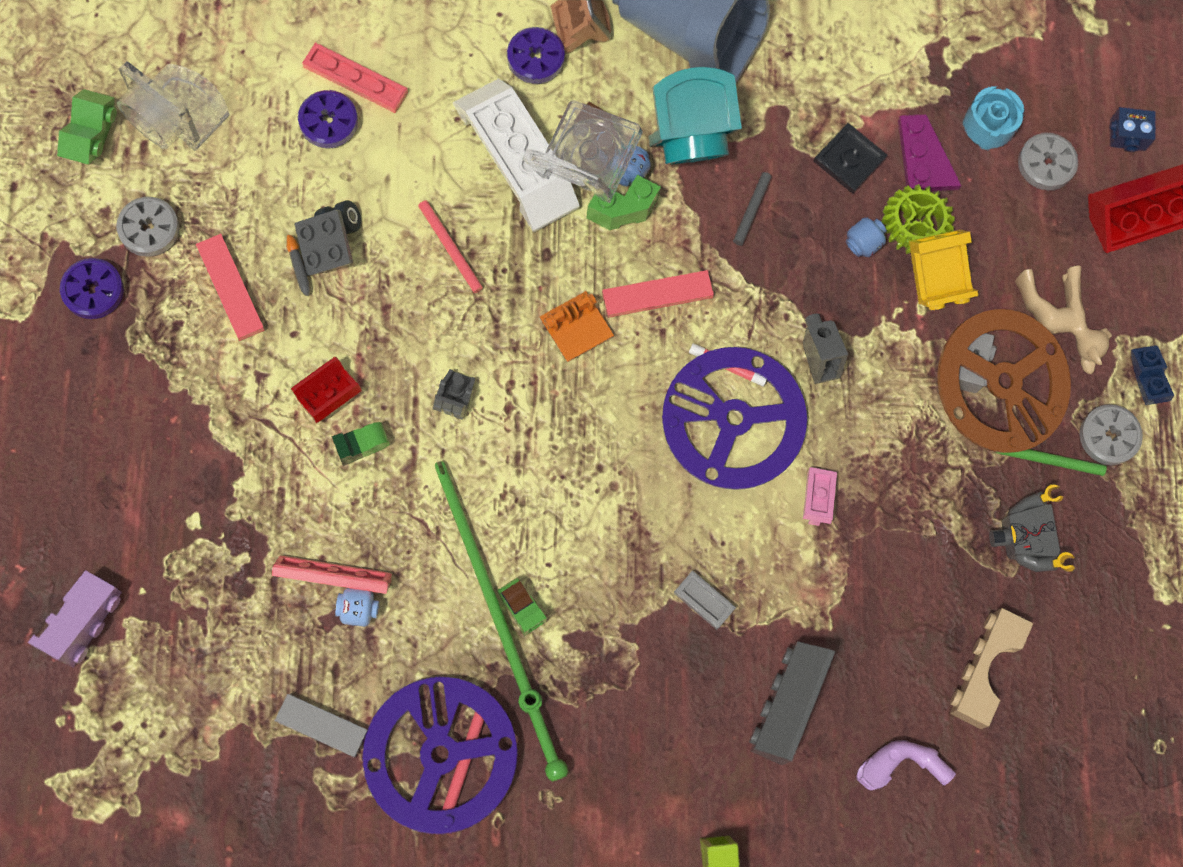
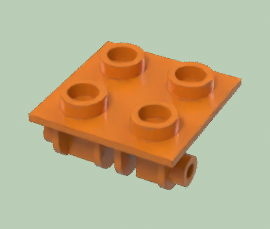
M587 291L539 316L567 362L614 337L611 329L595 306V303H597L592 293L588 295Z

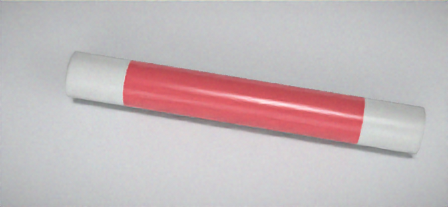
M693 343L689 353L697 357L710 350ZM725 369L764 387L766 379L746 369Z

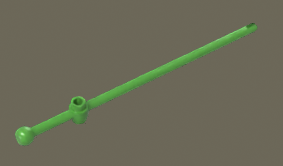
M441 461L445 474H441L436 462L435 470L521 692L519 707L523 712L529 714L548 764L545 768V774L552 782L560 780L568 775V766L563 760L558 759L540 712L542 705L541 695L530 686L446 464ZM528 698H533L536 702L533 705H527L525 701Z

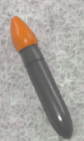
M287 235L286 247L290 253L299 288L305 296H309L310 283L299 253V244L292 235Z

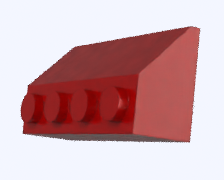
M1183 164L1088 194L1089 219L1104 252L1109 253L1183 228Z

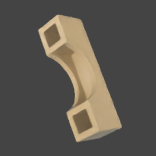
M1003 608L994 612V614L990 613L983 626V628L987 629L984 637L977 640L972 651L975 654L972 664L968 663L962 673L961 679L964 680L960 690L956 689L950 700V704L953 705L950 714L979 729L989 727L1000 702L989 684V666L994 657L999 653H1015L1023 649L1033 623Z

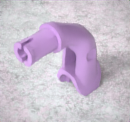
M901 740L892 741L878 750L871 758H868L860 766L857 780L868 790L882 788L892 779L890 774L906 758L915 761L922 769L926 768L943 786L948 784L956 773L937 756L939 752L935 749Z

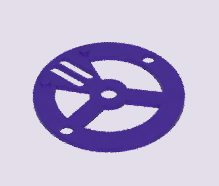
M726 347L708 351L697 356L677 373L664 399L662 423L665 439L673 456L688 473L714 487L741 490L763 485L778 477L790 466L798 455L805 438L807 411L797 382L780 363L752 349ZM754 357H760L763 360L761 368L752 366L751 360ZM741 368L749 370L765 378L775 388L783 404L750 407L747 403L738 399H731L723 403L702 378L723 369ZM680 383L713 397L714 403L709 405L677 392L674 386ZM677 396L706 408L709 411V415L702 417L671 404L669 398ZM735 410L741 413L742 422L739 425H731L727 421V414L730 411ZM716 421L720 433L708 460L700 455L690 443L684 423ZM786 421L782 440L777 449L768 458L750 467H724L735 438L748 432L753 424ZM707 469H715L718 477L715 480L707 479L705 476Z
M434 677L419 680L394 693L384 702L373 717L363 746V769L366 782L378 805L386 814L401 825L429 834L458 832L485 819L497 808L507 794L517 765L515 732L501 705L479 686L451 677ZM437 682H441L444 685L448 715L446 726L438 724L434 685ZM424 684L429 686L434 725L430 729H426L423 724L419 689ZM459 703L470 707L483 718L492 737L456 743L455 740L448 736ZM408 711L428 738L420 750V760L425 769L411 803L404 799L395 789L386 767V747L389 736L396 723ZM504 737L512 740V747L507 751L499 748V741ZM438 746H444L448 750V758L443 763H436L432 759V751ZM495 755L493 769L487 783L472 800L450 810H428L441 776L453 771L459 761ZM372 759H379L381 768L377 772H371L368 768V763Z

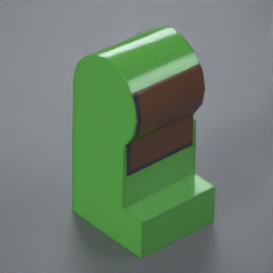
M518 578L513 579L497 590L524 637L546 623V616L539 609L531 595L529 596Z

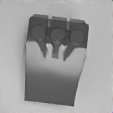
M449 369L444 379L440 381L432 409L439 412L443 410L445 414L450 416L453 413L454 417L462 420L469 406L475 378Z

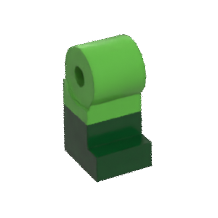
M375 422L361 429L358 428L345 434L339 433L332 436L343 466L381 451L390 445L381 422Z

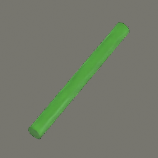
M1030 449L1014 453L995 452L996 454L1105 476L1107 470L1106 465Z

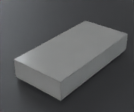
M693 570L674 591L678 598L716 630L736 608Z

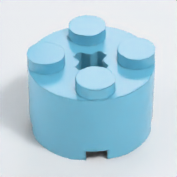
M997 87L983 89L977 94L965 114L963 126L967 135L984 150L998 148L1007 144L1022 124L1024 105L1019 96L1012 90L996 89Z

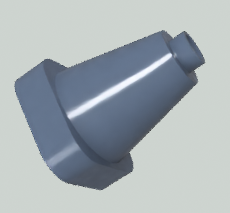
M612 0L613 4L619 6L621 18L688 61L690 68L709 67L724 70L735 76L736 83L762 41L770 16L769 0Z

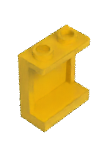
M955 230L909 241L918 303L920 305L928 307L929 310L944 308L945 303H968L971 297L978 296V290L972 288L966 248L967 243H972L969 231Z

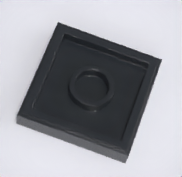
M847 123L815 156L813 162L854 194L887 159L888 155L850 123Z

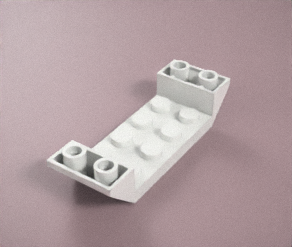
M498 78L453 102L465 125H472L518 198L520 212L533 233L580 208L567 172L511 86Z

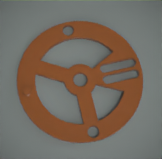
M1009 309L981 312L965 320L952 332L940 355L937 380L942 405L955 428L975 445L999 453L1021 452L1044 442L1060 425L1070 399V371L1060 344L1053 334L1036 319ZM1004 330L1023 336L1036 349L1014 364L1001 362L994 365L968 350V347L979 336L987 332ZM1048 343L1054 346L1053 355H1049L1046 352V345ZM1043 364L1047 366L1050 383L1046 405L1022 390L1023 378ZM960 366L985 379L992 395L1005 400L1009 432L998 431L984 425L967 408L959 385ZM1002 373L1007 374L1011 379V384L1007 389L999 384V376ZM1024 398L1029 401L1045 427L1044 435L1039 432L1022 404ZM1014 405L1018 407L1034 433V442L1030 441L1012 412ZM956 407L961 408L963 411L961 419H957L954 416V409Z

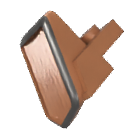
M557 0L551 5L557 36L563 43L565 53H570L588 39L606 42L610 39L609 15L602 0Z

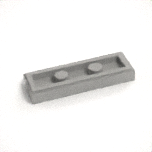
M287 694L275 718V722L354 758L368 731Z

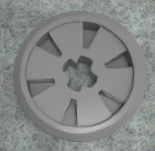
M1041 133L1031 137L1025 143L1019 153L1018 166L1025 180L1034 187L1042 190H1056L1065 186L1075 175L1078 168V156L1072 144L1062 136L1053 133ZM1050 158L1053 162L1046 165L1043 161Z
M141 197L129 202L121 210L117 219V233L123 245L132 253L140 256L150 257L164 253L172 247L179 234V221L173 208L164 200L156 197ZM151 222L154 228H148L145 231L143 228V224L149 225Z
M1118 405L1097 407L1084 418L1080 426L1079 435L1082 447L1092 459L1101 464L1119 465L1125 463L1137 454L1142 444L1143 433L1139 421L1129 410ZM1109 429L1111 433L1116 434L1117 436L1113 439V441L1110 436H1106L1105 434L1109 431Z

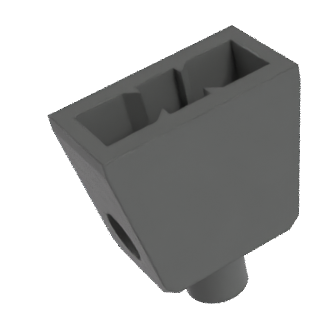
M820 314L809 315L805 318L807 328L803 339V348L814 384L840 379L848 353L835 322L831 320L823 322Z

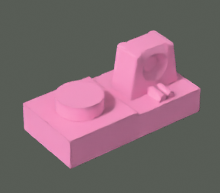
M809 467L803 519L809 520L808 524L819 526L821 522L831 524L837 472Z

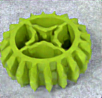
M919 184L914 189L908 185L903 191L897 190L894 197L892 196L888 199L887 206L883 209L885 216L882 218V224L886 225L887 231L885 233L891 234L889 242L896 240L898 242L897 249H900L902 246L906 247L907 255L911 252L909 241L954 230V226L951 224L955 221V217L950 215L953 207L945 206L948 202L947 198L940 199V191H936L934 194L931 193L930 186L926 187L925 190H921ZM899 209L904 213L902 215L906 220L904 225L901 224L899 219ZM932 215H934L937 222V232L933 228Z

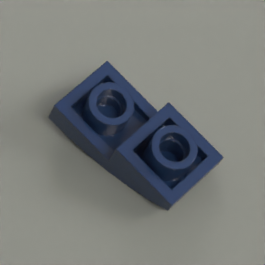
M1158 345L1132 349L1131 358L1134 373L1145 405L1172 401L1174 393L1165 376L1167 365Z

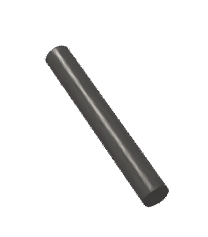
M762 172L733 239V242L737 245H743L772 178L767 172Z

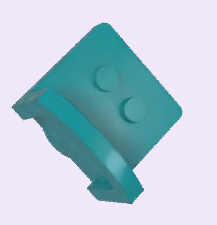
M688 68L668 75L652 87L658 130L648 136L650 147L663 145L666 165L697 162L729 155L727 136L742 129L736 82L733 74L717 68Z

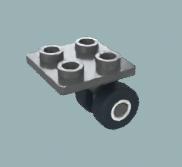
M345 200L339 202L334 208L329 206L320 208L315 212L314 217L298 221L294 224L308 276L353 263L347 234L360 229L361 214L358 207L352 201Z

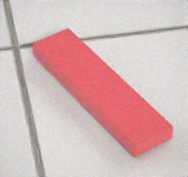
M316 42L302 62L303 68L393 113H396L408 93V88Z
M219 234L197 243V249L238 340L241 341L265 331L222 235Z
M708 270L602 290L607 318L711 299L714 296Z
M281 555L276 560L272 569V576L387 594L392 574L388 572Z

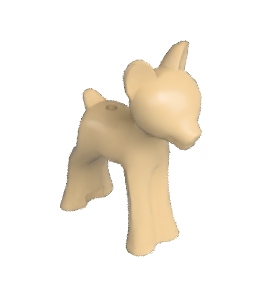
M1081 266L1070 267L1067 270L1068 273L1062 275L1066 307L1059 309L1039 296L1035 286L1033 270H1024L1018 276L1015 283L1022 295L1026 309L1052 334L1072 333L1076 337L1082 369L1087 374H1092L1095 370V364L1102 365L1101 358L1104 357L1108 350L1109 339L1112 335L1107 328L1091 330L1087 327L1081 298Z

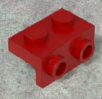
M337 357L330 359L291 388L300 405L316 423L323 420L362 391L359 384L344 369Z

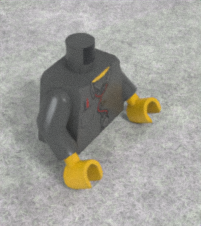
M1050 485L1046 488L1045 493L1039 492L1023 498L1009 509L1008 516L1002 520V529L991 530L989 533L991 546H1005L1009 559H1015L1019 565L1034 572L1054 571L1058 567H1061L1066 572L1073 571L1075 569L1073 565L1064 566L1063 563L1065 559L1075 557L1068 552L1060 553L1052 504H1047V501H1062L1064 496L1054 499L1051 497V491L1060 486Z

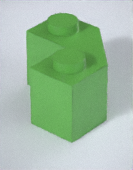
M86 89L72 97L71 122L59 130L57 156L88 165L101 156L105 140L116 118L115 97Z
M637 175L627 193L623 196L600 184L588 204L586 218L608 230L618 229L622 225L633 222L636 224L644 222L658 201L661 186Z

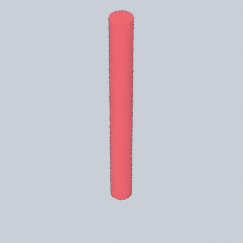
M424 200L419 203L418 207L473 293L481 291L483 289L481 283L428 201Z
M477 712L474 713L465 741L479 738L484 720ZM471 759L458 762L442 811L456 807Z

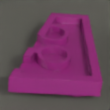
M900 116L898 125L906 186L909 185L914 189L919 184L921 190H925L926 187L930 186V191L959 190L961 184L927 116Z

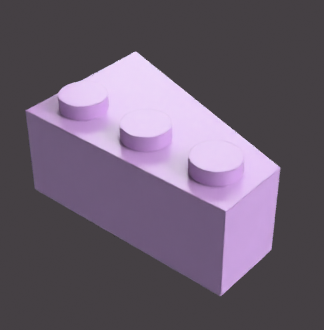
M85 570L64 596L63 601L65 603L57 616L51 613L45 620L49 626L39 638L33 635L28 643L74 668L75 664L81 663L87 655V646L91 639L96 638L103 630V621L109 612L112 613L119 605L121 600L119 596L122 592Z

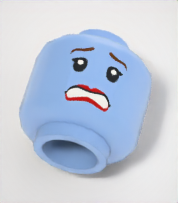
M346 588L343 594H338L335 615L339 616L340 621L345 625L366 627L371 622V618H377L379 601L374 600V594L371 591Z

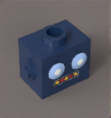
M1119 107L1110 118V147L1124 148V150L1129 152L1146 151L1155 141L1156 111Z

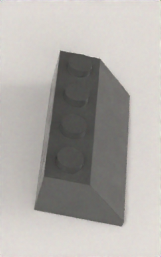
M801 642L795 643L792 648L787 647L781 663L785 664L782 674L777 673L770 688L774 690L771 701L766 699L760 712V716L764 717L760 728L755 726L749 739V743L753 744L751 752L780 765H785L793 760L835 651Z

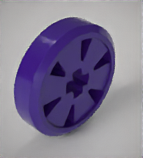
M525 28L516 33L509 42L507 48L509 68L517 78L531 84L546 83L554 79L564 65L565 50L563 43L555 33L546 28ZM540 52V58L536 56L531 58V53L538 54Z
M322 90L311 94L303 101L298 112V123L303 136L311 144L321 148H335L345 144L353 137L357 129L358 117L353 102L346 95L333 90ZM328 115L332 118V122L328 123L323 117Z
M97 258L83 259L74 263L66 270L60 282V295L67 308L75 315L85 319H97L110 314L118 307L124 294V284L118 271L107 261ZM94 283L97 286L95 287L96 292L90 294L88 285Z

